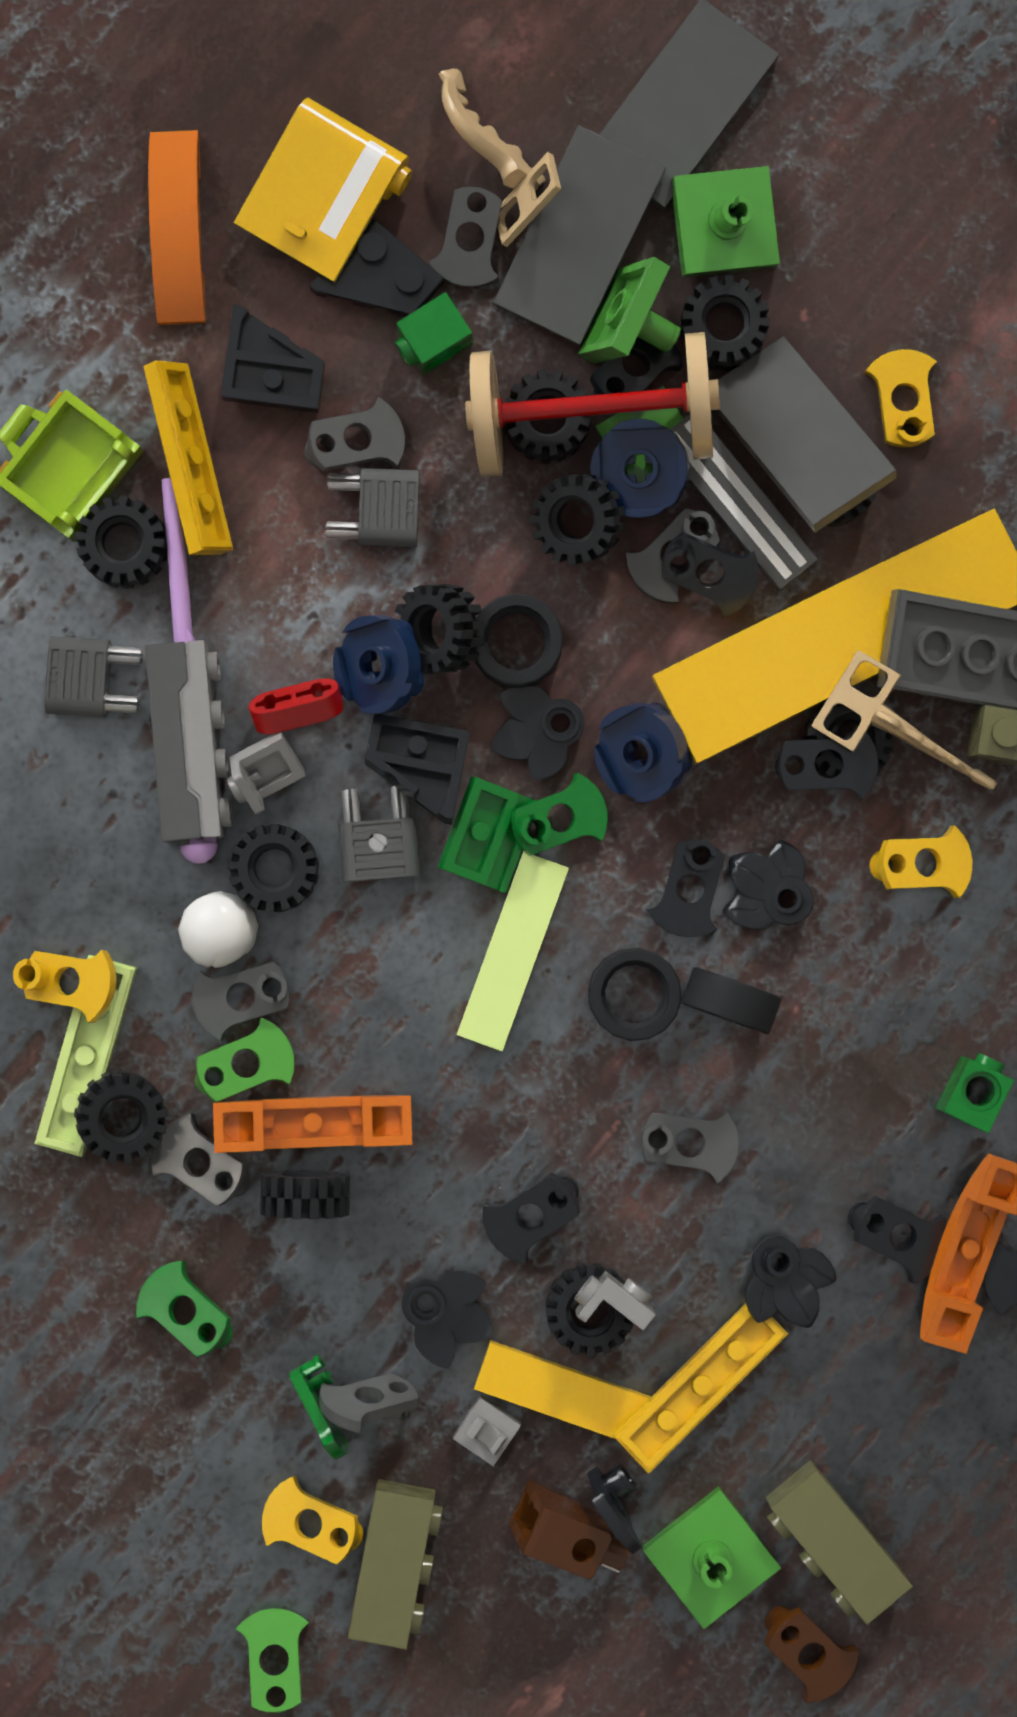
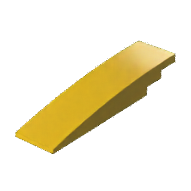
M995 508L652 675L651 678L670 715L676 720L683 731L688 751L695 765L827 701L858 650L881 662L892 590L902 589L1008 610L1017 606V551ZM869 662L861 663L851 678V686L855 687L879 675V668Z

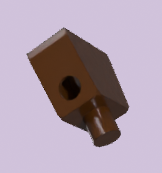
M530 1479L528 1480L508 1522L523 1554L586 1579H592L600 1565L617 1573L622 1570L627 1561L629 1551L618 1539L612 1537L613 1533L601 1514Z

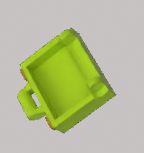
M66 389L63 393L59 391L48 405L50 408L48 413L20 404L2 427L0 439L13 458L10 462L6 460L0 467V487L74 542L76 531L81 532L80 519L82 516L87 518L91 513L88 508L94 503L97 506L104 503L103 499L109 497L144 450L121 430ZM36 420L39 423L20 448L15 443L32 421Z

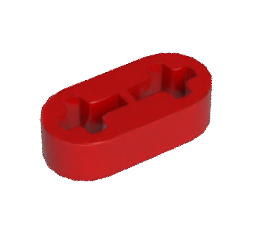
M322 678L262 693L250 701L248 708L255 730L261 734H274L332 719L343 711L344 703L338 683L333 679Z

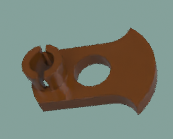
M777 1606L768 1612L765 1618V1627L768 1630V1634L764 1643L803 1682L804 1693L802 1697L806 1703L824 1700L842 1689L850 1680L857 1665L859 1650L855 1644L850 1646L838 1645L799 1607L790 1611V1608L787 1606ZM819 1643L822 1646V1652L818 1660L808 1665L799 1663L798 1657L801 1649L807 1644Z

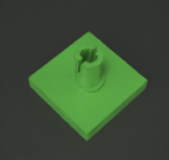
M769 166L677 175L670 180L682 277L774 268L780 264Z
M651 257L619 268L577 355L593 364L629 355L637 337L664 353L668 352L677 341L681 328L650 309L670 266L656 257Z
M717 1486L650 1539L642 1548L646 1556L703 1629L707 1628L781 1569L779 1562L720 1486Z

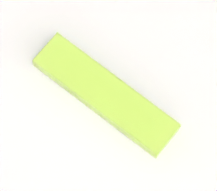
M523 851L459 1026L458 1036L503 1051L567 876L568 867L535 855L529 856Z
M88 955L87 959L94 957V955ZM113 961L116 971L114 996L106 1012L95 1023H88L84 1013L73 1007L34 1144L80 1157L85 1155L87 1147L75 1126L77 1122L74 1112L75 1108H78L79 1105L77 1099L81 1092L85 1093L89 1088L87 1084L91 1080L97 1081L102 1078L101 1074L109 1071L137 967Z

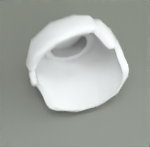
M218 891L199 897L184 910L178 932L183 950L195 963L205 967L213 966L214 968H219L235 962L251 951L255 944L259 925L254 909L247 902L241 900L236 894Z

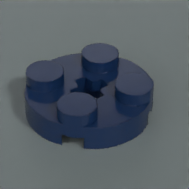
M631 419L617 424L598 443L591 458L590 472L591 475H596V480L604 479L610 484L607 487L610 492L617 491L620 498L616 500L618 507L624 506V516L649 518L663 513L679 502L689 480L690 464L686 448L675 432L652 420ZM637 455H645L646 463L653 464V472L646 475L645 482L637 483L636 476L628 474L627 471L628 465L636 463Z
M369 615L356 618L345 627L342 633H347L343 640L342 647H335L333 671L340 692L347 701L354 700L361 707L358 710L366 714L389 713L399 710L407 704L411 697L417 696L421 692L424 678L421 673L420 652L413 636L412 626L403 619L396 620L387 615ZM377 654L382 663L381 672L373 671L372 662L377 660Z
M632 703L612 711L602 720L598 731L602 729L600 744L594 746L595 763L603 781L618 795L625 793L632 798H637L633 801L650 802L672 792L680 784L683 775L690 771L692 757L688 751L683 731L676 720L670 715L668 709L661 703ZM636 740L645 745L648 751V761L644 758L637 760L634 756V751L638 748Z

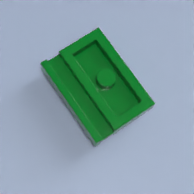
M471 776L437 868L506 893L522 851L512 829V810L536 800ZM532 822L527 826V833H529Z

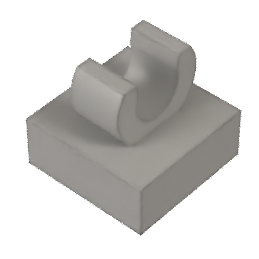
M480 1394L453 1434V1439L494 1466L520 1428L521 1421Z

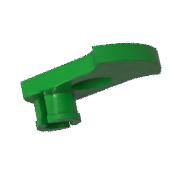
M574 773L571 784L563 791L513 809L511 821L517 843L524 852L531 856L581 836H590L598 842H602L607 829L608 817L605 801L598 788L588 778L579 773ZM556 804L564 805L571 813V824L564 832L554 831L547 818L548 812ZM530 822L535 824L537 830L533 838L527 833V826Z
M187 1261L168 1263L153 1272L142 1286L137 1301V1319L148 1316L154 1318L196 1357H202L214 1349H220L228 1345L233 1335L232 1318L191 1282L186 1272ZM183 1296L191 1298L196 1306L195 1317L186 1325L178 1323L173 1315L175 1302ZM213 1325L216 1329V1336L211 1342H208L210 1340L209 1329Z
M317 1354L313 1359L290 1371L289 1377L321 1438L324 1449L333 1459L338 1460L349 1453V1448L345 1435L337 1425L323 1415L319 1408V1389L322 1383L326 1385L332 1384L333 1379L329 1370L323 1371L312 1378L311 1374L326 1366L323 1359Z

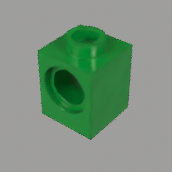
M446 292L396 323L398 336L400 337V339L394 342L397 350L409 367L417 364L423 375H426L473 345L470 328Z
M977 1053L975 1060L960 1056L935 1109L989 1134L1014 1080L1001 1074L1005 1065L981 1053ZM980 1076L987 1084V1094L980 1102L971 1103L966 1096V1086L971 1079Z

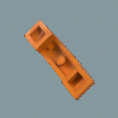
M198 130L150 132L148 160L149 225L153 288L158 325L206 323L205 275L202 271L199 200L201 170Z
M411 1095L328 1096L214 1102V1153L250 1152L284 1148L412 1145Z
M988 1153L962 1191L942 1235L930 1272L920 1328V1339L924 1342L964 1354L967 1353L983 1308L975 1303L1007 1214L1010 1213L1017 1216L1016 1162Z

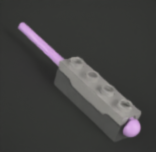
M171 478L162 479V494L174 643L145 645L161 841L166 843L189 841V845L180 846L181 853L188 861L201 864L208 862L216 854L218 849L217 839L226 838L225 827L233 826L230 797L223 798L221 778H229L228 755L226 749L218 748L217 730L225 729L224 708L222 700L214 701L213 681L221 680V669L218 652H210V646L205 640L196 641L193 637L186 540Z

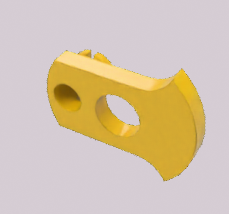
M909 349L891 351L877 358L864 372V374L870 376L875 381L878 388L886 444L901 448L913 447L927 442L935 435L928 387V373L937 361L927 354ZM908 386L916 392L918 403L913 410L901 411L893 405L891 395L896 387ZM904 424H912L917 429V435L910 436L901 428Z
M953 825L949 826L946 833L939 838L884 840L880 851L872 855L869 868L873 877L878 881H882L886 889L940 887L949 891L955 899L962 896L970 882L973 860L965 836ZM922 849L930 851L936 860V869L929 877L921 875L916 869L915 859L918 852ZM889 859L892 862V870H890L888 865Z
M101 949L96 956L89 959L34 951L30 959H23L16 964L13 970V980L18 988L24 990L26 999L77 1008L84 1013L88 1023H95L106 1012L113 999L116 988V971L107 950ZM74 968L79 975V985L74 993L65 995L60 988V978L65 970Z
M297 1475L281 1482L273 1490L263 1510L262 1531L267 1546L272 1545L276 1541H285L334 1564H339L347 1558L352 1550L361 1545L364 1538L363 1527L359 1523L357 1515L308 1494L301 1488ZM306 1509L316 1511L322 1520V1529L315 1538L305 1536L299 1529V1517ZM341 1528L348 1534V1542L344 1546H342L343 1541L340 1538Z

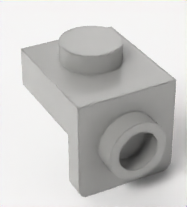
M282 732L274 733L229 757L232 776L227 778L228 785L236 800L240 804L247 801L256 815L265 810L263 802L265 797L306 776L303 765Z
M606 1270L599 1279L592 1275L583 1284L574 1298L579 1303L575 1310L576 1316L584 1323L603 1300L642 1330L647 1327L656 1314L653 1307L648 1304L652 1296L644 1288L630 1278L622 1284Z

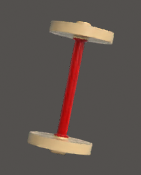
M705 332L685 334L688 382H682L681 388L503 403L502 398L499 397L497 372L492 351L472 352L470 355L471 400L465 402L468 431L473 430L476 456L481 476H502V428H504V423L684 408V413L690 412L693 460L713 458L711 410H720L718 379L709 380Z

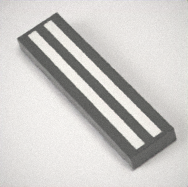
M690 414L670 429L678 435L686 448L690 464L688 482L745 552L750 554L755 551L759 569L778 592L818 560L713 430V458L693 460Z

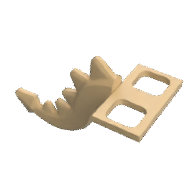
M454 68L443 70L439 73L443 81L441 90L442 102L451 123L460 136L475 151L498 169L503 185L513 188L512 192L502 201L497 225L501 244L508 247L561 190L554 156L547 152L533 168L528 166L522 158V151L518 146L503 142L499 139L496 130L492 126L482 127L479 124L480 118L476 112L464 108L468 105V101L460 94L466 91L460 70ZM548 168L550 184L537 198L535 191L545 182L546 179L542 174ZM518 201L520 216L507 231L505 216Z
M858 650L811 726L854 752L872 723V726L894 735L916 749L969 776L972 781L988 789H994L997 785L994 779L981 770L971 768L941 748L884 704L901 675ZM863 662L873 664L888 675L886 683L876 697H868L851 686V678ZM837 704H842L861 716L860 725L848 740L841 739L826 730L824 726L825 720Z

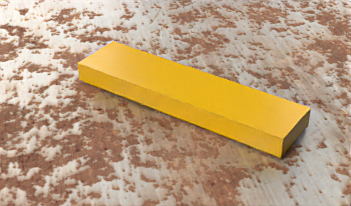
M155 360L143 367L189 555H222L232 551L233 545L189 365L187 363Z
M745 1303L612 1436L643 1470L650 1474L788 1333L773 1317L764 1322L756 1323Z
M492 1340L489 1342L474 1385V1390L614 1438L612 1435L652 1397Z

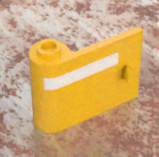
M306 98L292 116L237 215L234 224L335 283L381 200H388L393 193L400 196L406 189L413 174V170L408 168L410 157L314 100Z

